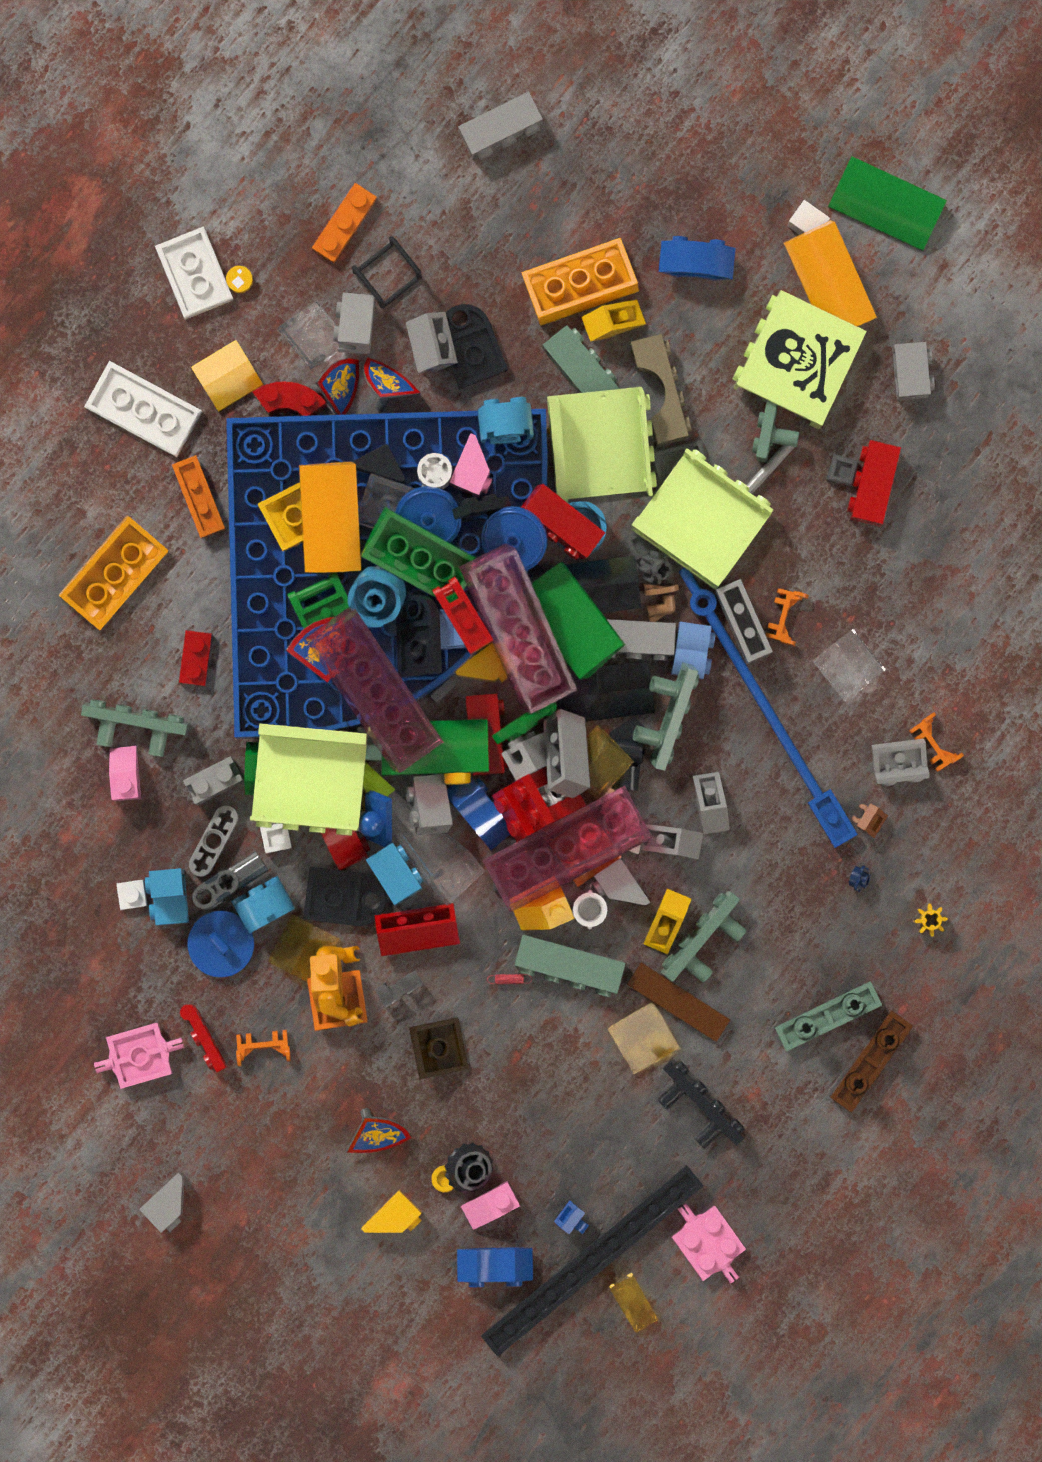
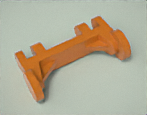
M778 589L777 593L786 595V599L775 597L774 603L783 605L779 625L768 623L767 628L777 631L776 635L766 633V638L795 646L796 642L792 641V638L789 637L785 627L789 609L798 601L808 599L809 595L798 591L791 592Z
M933 712L921 720V723L910 729L909 732L912 734L919 728L921 729L922 733L914 739H923L925 737L928 739L937 753L936 756L929 760L931 764L940 759L943 761V764L935 768L938 772L950 763L953 764L962 758L964 754L960 753L957 755V753L953 754L940 749L932 737L933 717L936 716V713Z
M283 1030V1040H279L278 1031H272L273 1041L252 1043L251 1033L246 1034V1044H242L241 1034L236 1035L237 1066H242V1061L254 1049L273 1048L286 1057L287 1062L291 1061L287 1030Z

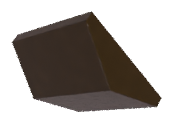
M458 1017L409 1027L419 1080L469 1069Z

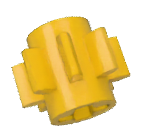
M927 904V911L924 912L922 909H917L921 916L913 922L920 923L919 933L929 930L930 937H933L935 929L941 932L944 931L940 925L942 921H946L948 918L941 917L939 914L943 909L942 907L937 908L935 911L932 910L931 904ZM934 914L936 916L934 919L936 925L926 926L927 919L925 915L930 916Z

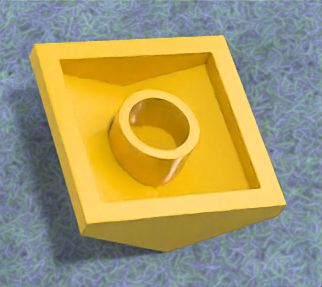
M236 340L191 367L218 412L263 386L262 381Z
M299 482L258 503L282 552L303 543Z

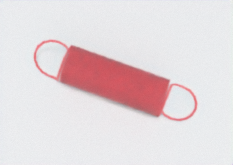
M496 974L495 983L497 985L523 984L525 974Z

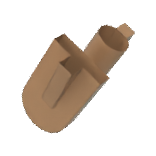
M644 584L646 596L679 590L678 584ZM662 595V604L647 606L649 622H656L664 615L675 612L674 595Z

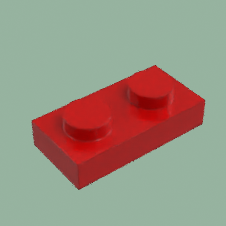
M185 630L179 683L206 687L212 633Z

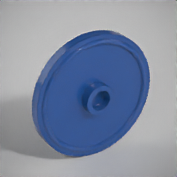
M425 486L413 489L402 497L395 510L396 513L450 543L455 539L461 527V519L455 520L452 509L459 507L457 501L451 494L440 488Z
M504 507L494 512L485 522L481 534L482 546L487 557L496 566L506 571L522 572L531 569L539 563L547 549L548 539L543 523L535 514L521 507Z
M214 911L202 916L193 925L188 936V952L192 962L199 970L213 977H228L240 972L246 967L253 955V933L248 932L238 915L228 911Z

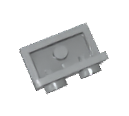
M924 739L871 745L873 771L877 784L891 786L897 782L909 781L915 783L930 778L927 767L926 742Z

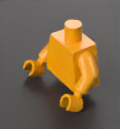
M323 946L318 949L316 956L310 957L311 990L316 1010L340 1020L344 1019L346 1025L350 1027L359 1024L363 1020L359 1019L357 1015L363 1013L362 1009L356 1007L347 1011L346 1007H343L341 960L346 964L360 961V958L357 959L354 955V951L360 950L358 946L347 948Z

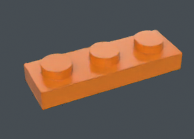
M354 183L312 246V250L334 264L376 202L377 196Z
M195 455L172 464L200 538L203 539L226 530L197 456Z

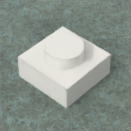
M273 824L272 828L260 827L265 853L292 848L289 831L282 829L283 824Z
M144 880L117 883L120 910L148 906Z

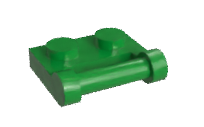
M336 572L328 574V578L297 593L293 591L287 594L303 628L325 618L343 616L344 621L354 616L348 606V596ZM329 588H335L337 593L311 606L302 608L300 602Z
M545 699L492 735L497 745L506 739L509 743L537 725V721L541 718L555 713L557 710L556 703L552 699Z

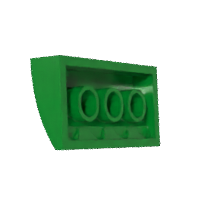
M851 156L828 208L923 251L947 200Z
M386 506L377 520L361 554L367 560L434 596L432 592L434 588L445 586L449 583L448 580L456 577L464 590L480 563L477 557ZM455 592L446 597L449 603L458 599Z
M563 562L551 568L517 596L579 679L589 678L626 645Z
M487 719L381 723L382 776L489 773Z

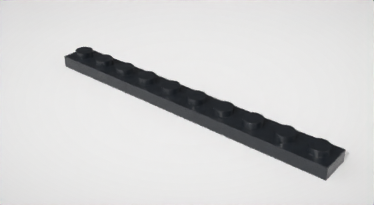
M685 1165L481 1334L482 1339L497 1357L704 1185L690 1168Z

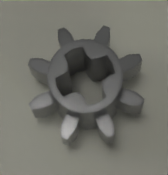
M650 550V555L642 556L638 568L644 573L642 579L650 583L660 584L661 580L668 578L672 564L667 561L669 556L654 550Z

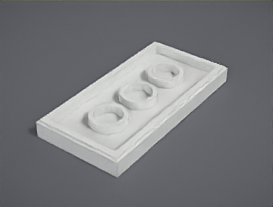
M111 361L108 362L84 406L91 412L175 457H178L202 414V410Z

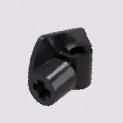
M635 717L610 731L591 773L590 787L606 788L607 786L617 790L638 791L640 766L644 760L645 744L634 741L633 733L637 725L645 726Z

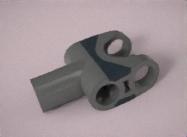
M254 851L232 867L219 872L199 885L192 894V900L197 907L211 910L268 872V869L258 853ZM226 880H231L230 886L225 884ZM209 890L212 894L211 902L203 905L200 896L204 891Z

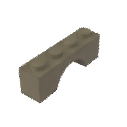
M662 334L632 341L630 347L636 370L655 377L662 385L665 394L662 408L651 418L657 447L688 439V432L692 431L689 417L683 416L681 406H685L682 391H677L674 381L678 380L675 365L670 366L668 356L672 354L668 340L663 341Z

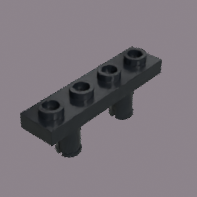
M671 1058L662 1069L673 1079L674 1083L658 1097V1101L668 1110L681 1097L688 1095L711 1121L694 1137L699 1145L705 1149L722 1133L737 1146L746 1136L743 1132L745 1130L744 1126L736 1118L731 1120L725 1113L726 1107L717 1098L711 1099L706 1093L708 1091L707 1087L699 1079L694 1081L688 1074L690 1072L689 1068L681 1060L676 1062Z

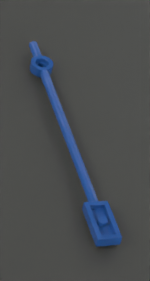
M686 568L678 571L692 594L690 599L691 610L698 616H705L712 626L719 641L814 797L807 804L832 846L836 848L858 835L831 789L824 793L820 789L714 612L717 604L715 595L709 590L701 589L692 573ZM700 599L707 600L708 606L706 608L699 607L698 601Z

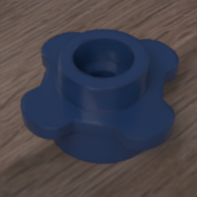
M864 865L862 867L855 866L851 873L849 886L854 887V890L859 893L863 888L866 889L870 882L871 874L869 873V868Z

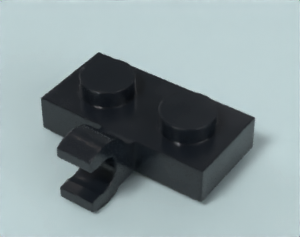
M491 494L482 497L481 501H478L477 497L464 499L458 503L459 507L452 509L454 519H461V523L472 521L477 516L493 514L497 510L511 507L508 496L497 498V494Z

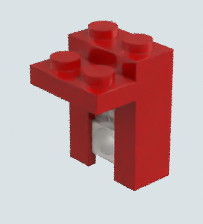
M547 766L532 774L521 777L511 785L492 795L497 811L502 814L507 823L508 832L517 842L586 806L580 794L574 798L556 793L557 798L552 795L551 791L548 790Z

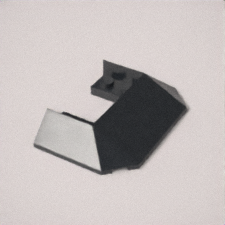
M635 556L565 564L601 613L642 608ZM537 623L546 699L554 700L557 709L585 718V722L655 713L653 692L649 689L651 678L648 661L601 666L589 678L579 679Z

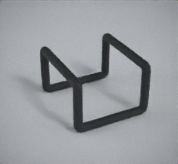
M393 236L389 237L390 243L359 267L356 265L352 266L353 274H357L379 302L380 308L386 307L422 278L421 270ZM395 246L416 272V277L384 301L361 271Z

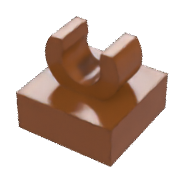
M871 803L869 806L860 804L859 807L865 813L860 819L853 816L852 820L863 832L875 838L888 815Z

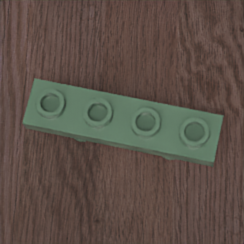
M762 398V402L767 403L765 412L759 413L757 427L761 428L760 438L755 437L752 453L756 454L757 461L767 463L770 446H773V443L797 447L799 432L776 428L775 420L778 405Z
M682 662L676 681L653 676L649 689L652 692L667 695L671 698L660 730L656 731L637 725L633 733V740L654 746L649 761L656 769L665 771L667 764L671 763L674 756L673 745L675 739H679L682 733L681 722L684 714H687L690 709L691 700L689 698L692 689L695 690L699 682L698 670L691 664Z
M91 699L90 703L86 702L83 704L81 716L97 718L100 721L96 744L111 747L115 726L119 723L149 728L152 731L148 754L160 757L164 756L167 735L171 733L186 735L190 722L184 721L183 716L169 714L168 718L158 716L157 711L143 709L142 713L132 711L131 706L117 704L116 708L106 706L105 701Z
M728 890L725 894L723 892L720 893L712 903L714 908L709 914L704 913L696 922L697 928L691 935L688 933L680 941L679 946L681 948L675 955L670 954L662 964L663 970L660 973L673 982L681 971L686 969L704 983L713 971L696 957V953L718 928L736 942L743 937L746 929L730 916L731 910L740 899Z
M871 981L774 1028L787 1052L882 1006V1003Z

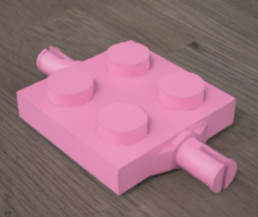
M158 1022L106 1037L110 1050L109 1059L95 1062L94 1066L105 1065V1067L95 1069L97 1074L112 1069L117 1075L120 1089L173 1074L169 1062V1052L184 1049V1044L173 1046L183 1042V1040L179 1038L166 1042L161 1034Z
M687 1203L683 1204V1208L679 1207L677 1210L686 1220V1223L671 1238L702 1281L713 1273L722 1271L729 1283H733L734 1279L737 1280L739 1276L730 1264L746 1248L716 1206L711 1207L703 1214L695 1216Z

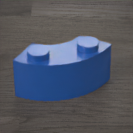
M673 236L672 240L661 241L659 272L674 277H693L712 281L733 279L736 248L725 246V241L713 239L710 240V243L688 241V237Z
M471 777L470 784L452 785L447 789L449 801L456 807L458 812L490 850L510 835L504 817L497 811L494 803L486 795L485 792L489 789L480 778L474 780Z
M533 1248L457 1249V1281L468 1282V1287H485L484 1282H506V1286L517 1287L522 1286V1281L533 1280Z

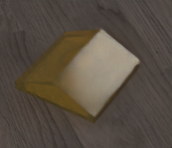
M597 725L586 737L590 788L586 791L597 800H600L634 761Z
M292 914L268 962L307 982V978H311L310 957L316 956L318 949L323 946L335 947L339 938Z
M653 1002L607 1028L633 1074L680 1048Z

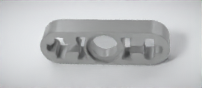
M221 806L214 813L189 861V868L194 875L200 877L207 876L215 867L239 821L237 811L231 806ZM229 810L232 812L230 816L233 818V822L225 824L223 829L228 830L225 836L221 831L212 829L214 824L219 827L222 823V818L219 817L221 812L226 814ZM213 833L221 837V845L216 849L209 848L206 843L207 837ZM203 847L206 851L216 855L214 859L208 856L205 862L209 865L208 869H202L198 872L196 870L197 865L194 863L196 859L201 860L205 853L200 852Z

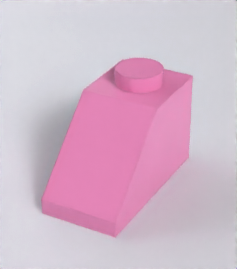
M470 434L449 484L456 489L480 498L482 492L485 494L488 492L492 479L488 478L490 470L476 435Z
M137 746L110 748L109 776L111 799L113 801L141 799Z
M506 1181L463 1204L461 1208L474 1230L520 1206V1203L509 1182Z

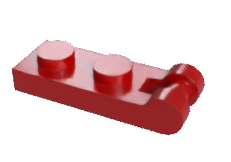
M456 577L448 580V584L441 588L438 586L432 592L471 655L493 642V638ZM455 592L458 599L449 603L446 597Z
M187 1004L181 1007L180 1016L184 1020H189L194 1029L191 1032L193 1040L197 1046L202 1045L206 1052L203 1058L210 1070L215 1069L216 1073L227 1068L228 1066L196 1006Z

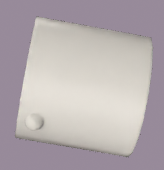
M438 453L427 454L418 464L417 473L422 484L421 487L429 486L445 489L449 486L453 472L451 463L445 456Z
M592 890L582 894L574 902L573 916L575 920L589 930L602 923L606 918V902L601 896L593 893Z

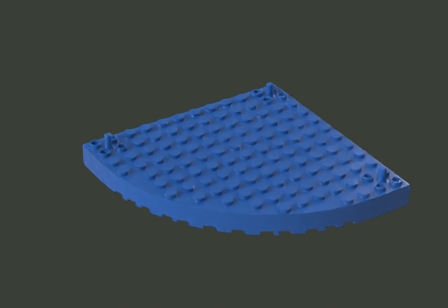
M531 409L534 430L533 438L527 440V435L520 436L521 442L507 444H490V439H487L485 443H481L478 411L226 418L234 737L236 739L260 738L258 734L259 724L333 731L361 726L388 716L421 699L452 677L457 670L478 652L476 651L470 655L467 648L441 649L442 673L398 678L397 617L392 622L381 627H369L361 624L352 616L344 620L346 635L342 660L328 683L285 651L292 640L304 629L287 594L293 591L297 593L328 578V574L332 572H305L303 543L282 552L258 503L299 483V465L353 462L373 450L388 444L405 477V483L401 485L356 470L361 556L367 540L385 506L395 511L399 501L405 494L422 486L417 473L418 464L421 459L431 453L442 454L449 459L452 472L454 473L470 434L476 435L490 470L488 478L492 479L488 492L486 494L482 492L477 500L481 501V498L484 496L497 494V498L508 496L511 506L521 507L537 485L544 484L547 486L546 409ZM450 484L443 489L451 494L457 503L464 499L475 497L450 486ZM487 514L477 516L470 522L461 523L460 530L451 543L480 560L464 592L476 612L479 613L488 632L492 635L515 601L529 570L522 572L506 571L496 566L487 557L481 541L483 526L492 515ZM361 556V571L336 572L347 596L358 575L367 567L378 565ZM404 580L406 598L411 595H425L435 602L438 610H443L436 597ZM332 587L300 603L304 609L337 592ZM417 604V606H416V612L418 613L419 606H418V604Z

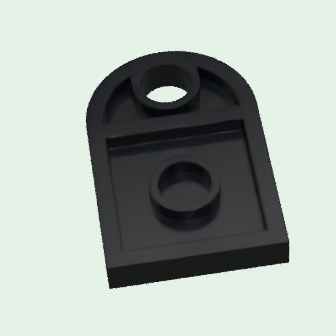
M461 304L445 312L458 362L450 367L459 390L508 371L489 319L481 309L473 305ZM457 312L465 313L468 317L466 324L462 326L455 325L452 321L454 314Z
M411 595L405 599L396 619L398 678L442 673L440 616L435 602L428 596ZM417 604H418V606H419L418 613L416 612V606H417Z
M318 867L309 868L303 919L351 926H366L375 921V915L383 913L386 904L385 891L374 877L357 872ZM369 894H376L380 898V904L375 909H369L365 905V898Z

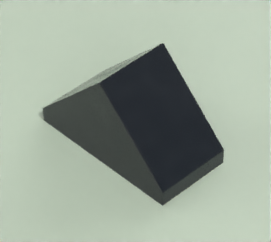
M388 444L353 461L356 464L357 471L401 485L405 483V477Z

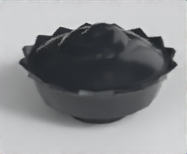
M473 1142L469 1145L462 1144L460 1148H454L453 1154L448 1156V1163L445 1165L447 1171L445 1177L449 1180V1185L454 1187L455 1191H462L464 1194L469 1192L475 1193L478 1189L483 1188L490 1180V1175L493 1171V1160L489 1155V1151L485 1150L482 1145H476Z

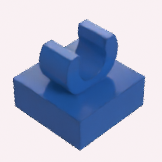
M570 1200L554 1221L568 1234L574 1228L583 1234L589 1226L581 1219L585 1212Z

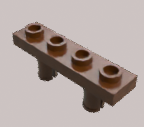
M891 1010L830 1095V1098L852 1113L910 1032L913 1025Z

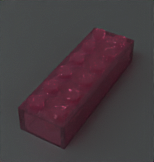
M505 543L460 566L459 568L483 623L493 638V646L521 709L532 714L577 691L516 548Z
M345 609L304 638L392 771L401 773L443 743L356 609Z
M623 786L484 859L483 862L511 913L652 839L626 787Z

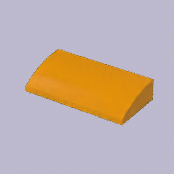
M830 220L784 242V246L811 305L855 326H860L877 318L835 221Z
M621 238L521 272L540 326L639 292L638 282Z
M351 461L299 465L305 572L361 571L356 464Z
M127 515L60 592L59 596L98 630H101L169 550Z

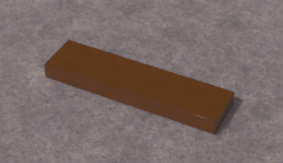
M642 962L627 983L628 986L715 1042L718 1041L730 1022L729 1018Z

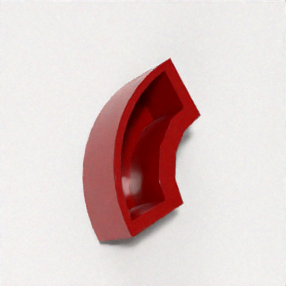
M295 382L269 383L252 392L269 417L278 413L289 412L298 416H316L328 407L326 401L317 392Z
M326 828L325 833H321L339 870H344L369 858L366 853L371 851L365 836L360 838L357 831H352V836L336 834V829Z

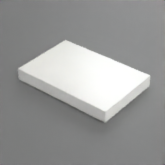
M204 226L155 246L185 320L233 301Z

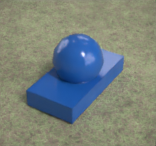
M370 790L365 794V813L360 816L359 832L366 836L367 840L383 847H387L392 843V798Z

